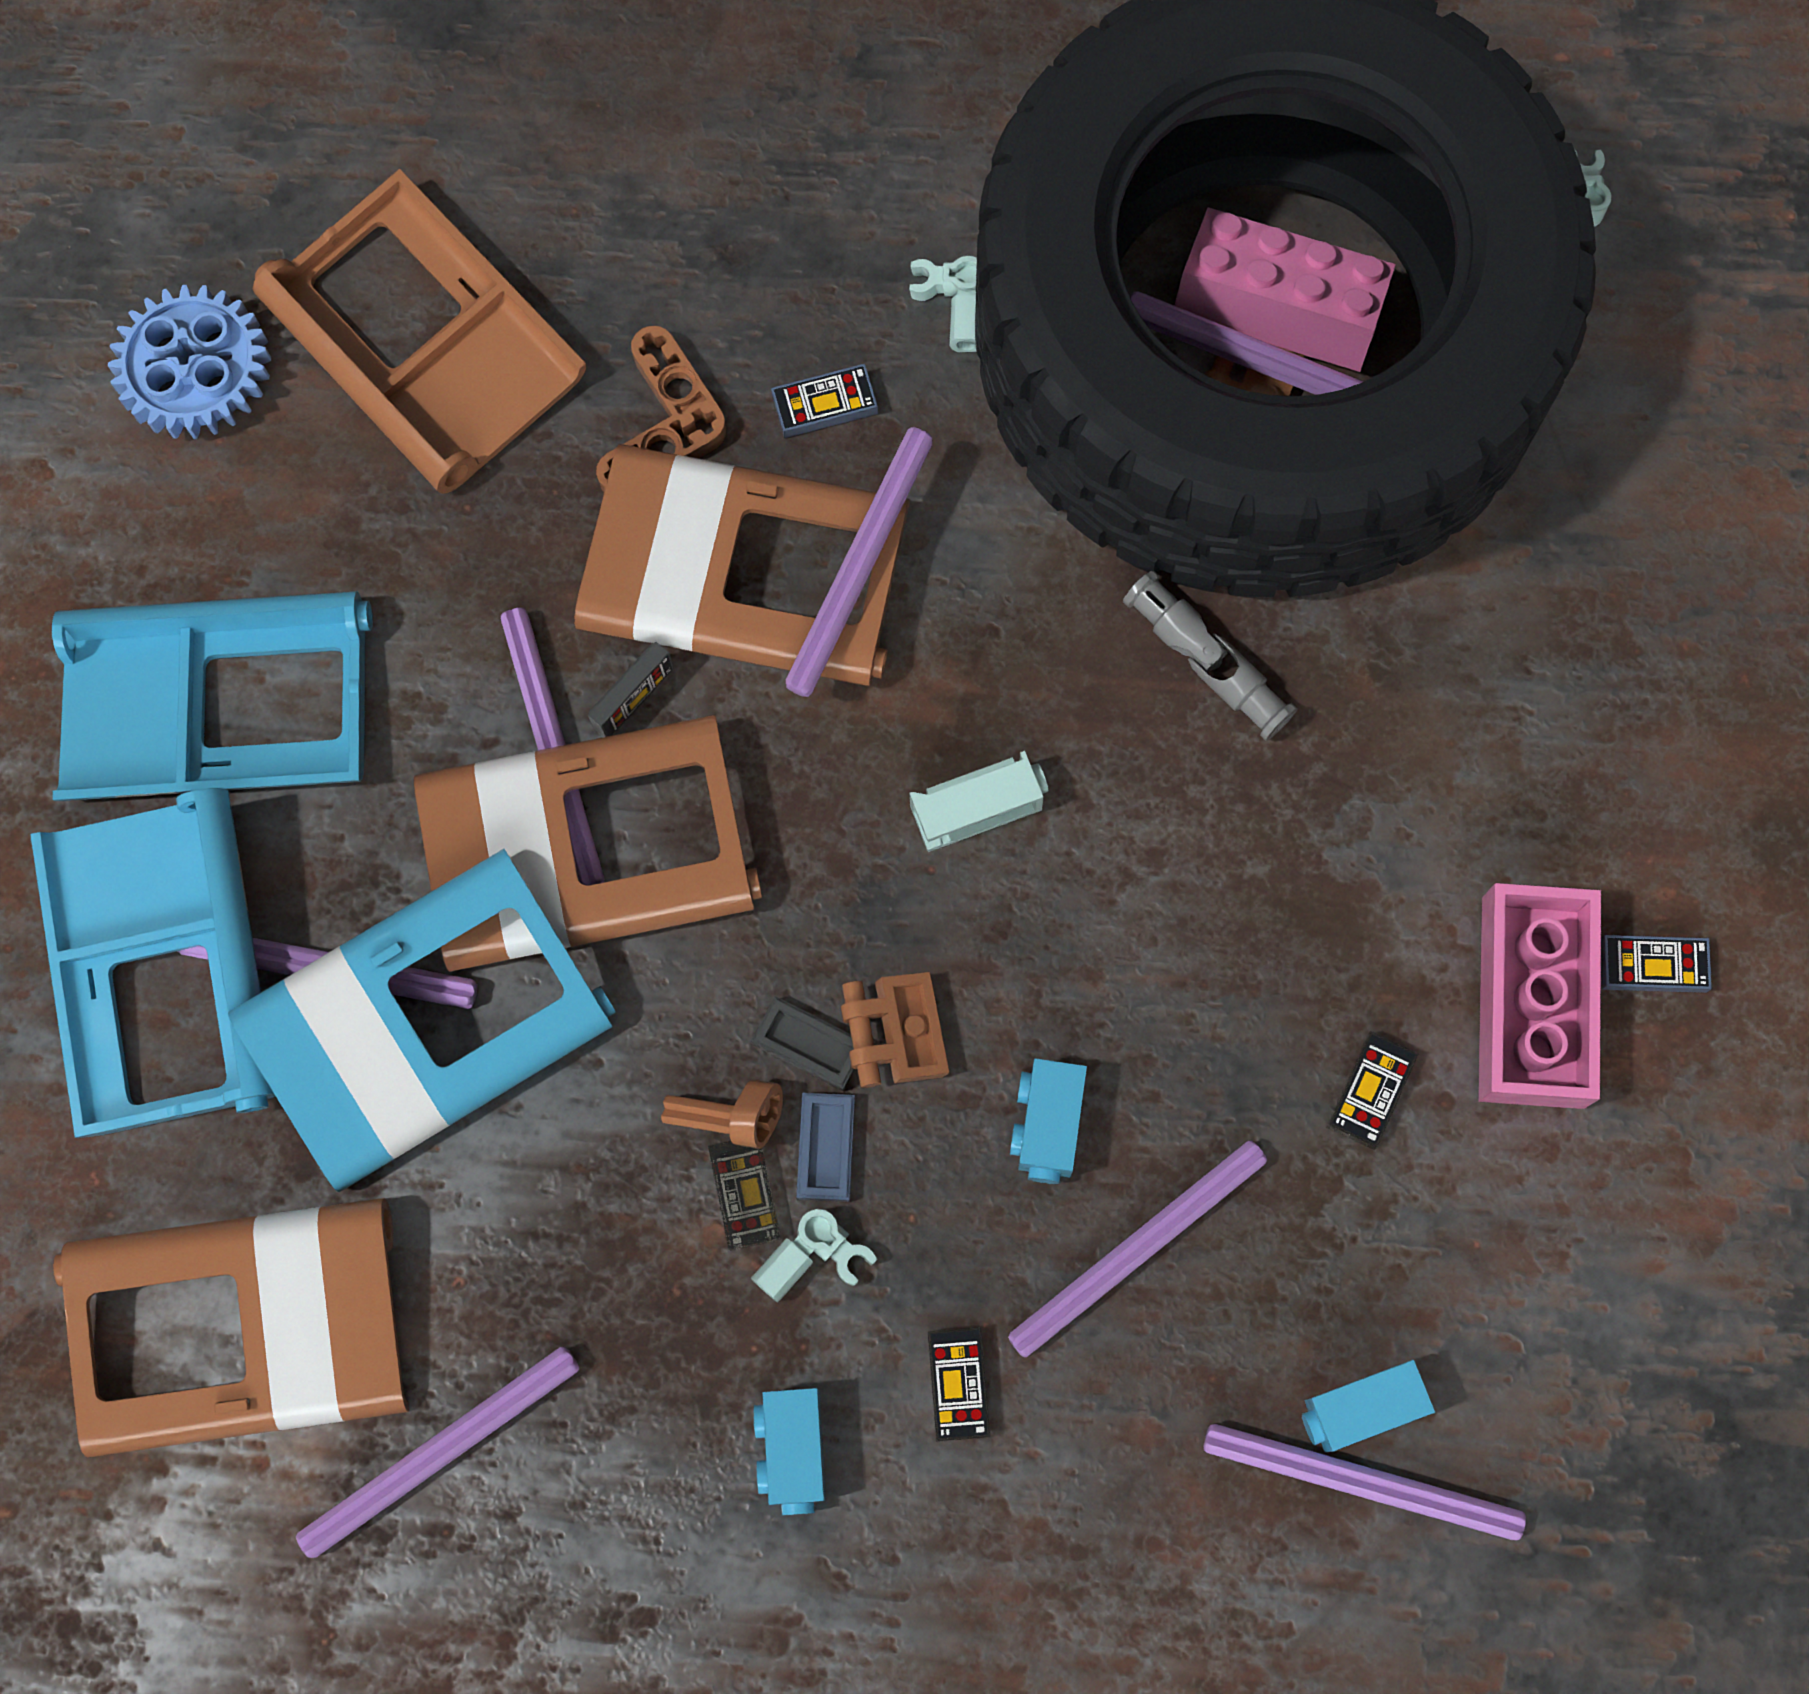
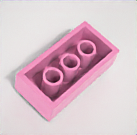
M1207 208L1184 268L1174 306L1273 346L1360 372L1396 264L1334 246L1327 242L1291 233L1277 227L1238 217L1231 213Z
M1495 883L1482 897L1478 1102L1585 1109L1600 1100L1601 890Z

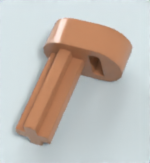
M750 1080L745 1085L735 1105L667 1095L663 1101L665 1109L661 1114V1120L666 1124L730 1134V1139L735 1145L761 1149L768 1142L780 1119L783 1106V1092L781 1086L777 1083Z

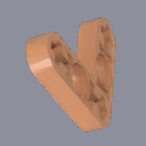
M647 326L640 329L634 335L631 342L633 358L638 370L667 412L669 418L625 442L624 445L650 449L655 442L668 441L675 446L674 454L699 459L723 443L726 437V423L723 413L673 336L660 326ZM653 343L656 348L662 349L664 361L667 364L663 370L660 369V365L654 355L651 353L647 354L645 348L647 345ZM677 378L688 380L692 384L690 394L681 399H674L665 393L668 383ZM703 419L705 423H711L713 431L705 435L701 429L696 430L695 422ZM682 430L684 438H688L689 447H683L680 435L676 431ZM616 448L605 454L597 465L596 475L603 492H605Z

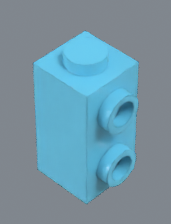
M1034 1058L1032 1073L1021 1072L1017 1103L1027 1104L1025 1124L1014 1123L1010 1155L1020 1156L1018 1170L1028 1171V1179L1031 1181L1059 1184L1060 1176L1071 1177L1087 1066Z
M1411 1360L1304 1400L1308 1412L1302 1413V1420L1313 1445L1321 1443L1324 1452H1333L1433 1414L1435 1410L1415 1361Z
M813 1388L762 1392L763 1405H754L755 1437L765 1438L766 1460L757 1461L758 1494H768L769 1505L781 1504L782 1515L815 1513L814 1502L826 1501L820 1390Z

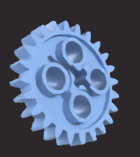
M182 285L179 298L173 299L169 291L163 289V303L156 305L148 297L145 298L144 303L147 308L145 314L142 315L133 310L128 312L135 323L132 328L127 326L117 327L125 342L110 344V349L119 358L108 362L109 369L117 376L110 381L111 385L118 394H121L118 399L126 410H132V415L140 424L147 421L151 429L157 434L166 426L171 436L177 439L183 427H186L193 439H198L200 427L207 425L209 430L216 435L218 434L217 421L223 418L227 423L234 426L236 421L232 413L236 409L246 413L252 411L245 400L247 396L260 398L263 396L255 381H264L270 378L265 367L261 365L271 361L269 352L266 347H263L268 343V339L262 329H258L260 324L255 315L248 313L241 300L238 299L232 303L224 290H221L213 299L206 285H202L197 296L192 295L187 285ZM221 332L220 336L214 341L205 342L210 335ZM173 337L168 344L157 347L163 339ZM223 377L217 385L206 387L213 378ZM175 381L168 390L158 391L166 382Z

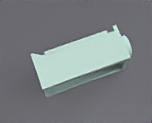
M1023 751L1020 752V758L1017 762H1014L1012 757L927 788L926 794L909 793L910 808L928 852L1042 811L1043 793L1049 790L1039 763L1031 765L1026 752Z

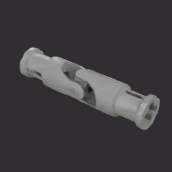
M1150 571L1132 586L1124 597L1123 603L1128 608L1134 606L1154 625L1153 632L1168 647L1191 657L1188 658V661L1197 675L1234 711H1243L1262 730L1260 736L1265 741L1278 733L1289 722L1298 708L1293 703L1286 705L1266 685L1267 678L1232 644L1227 642L1225 638L1215 633L1211 636L1207 632L1201 615L1185 599L1178 600L1159 582L1160 575L1156 571ZM1228 652L1237 662L1238 669L1236 673L1226 680L1212 678L1207 673L1219 668Z

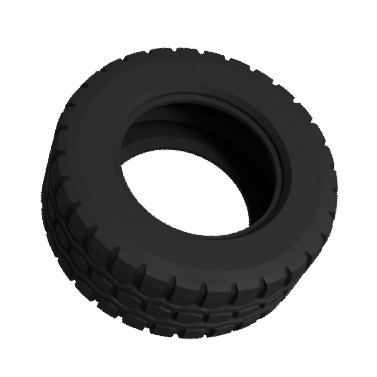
M1130 0L1105 15L1100 21L1099 28L1090 26L1073 39L1054 59L1053 66L1048 65L1027 90L1017 106V113L1009 120L997 143L992 157L991 171L985 179L981 195L976 264V351L980 358V376L989 408L998 417L997 427L1007 448L1021 467H1027L1026 477L1036 490L1057 511L1065 509L1067 511V521L1087 538L1102 548L1108 544L1116 547V557L1148 573L1150 571L1158 573L1160 570L1171 573V582L1190 588L1213 592L1218 585L1227 587L1229 595L1273 598L1276 590H1286L1289 597L1314 595L1335 591L1339 582H1344L1347 587L1376 580L1393 573L1398 563L1402 566L1409 565L1429 555L1444 545L1450 535L1462 531L1474 521L1490 504L1495 492L1501 490L1514 474L1558 396L1564 380L1573 367L1582 346L1587 329L1586 318L1591 311L1595 292L1596 266L1593 256L1596 251L1595 228L1590 199L1585 197L1587 187L1579 159L1572 143L1563 142L1565 139V128L1554 108L1542 92L1530 93L1532 87L1531 77L1503 48L1492 51L1486 49L1489 36L1455 12H1451L1444 17L1437 15L1438 3L1433 0ZM1269 185L1298 189L1323 197L1351 211L1369 224L1395 252L1405 268L1415 291L1421 319V341L1403 359L1381 374L1342 390L1306 396H1278L1246 391L1217 381L1189 366L1173 354L1152 333L1130 299L1123 281L1120 263L1129 248L1146 228L1171 209L1194 197L1235 186Z

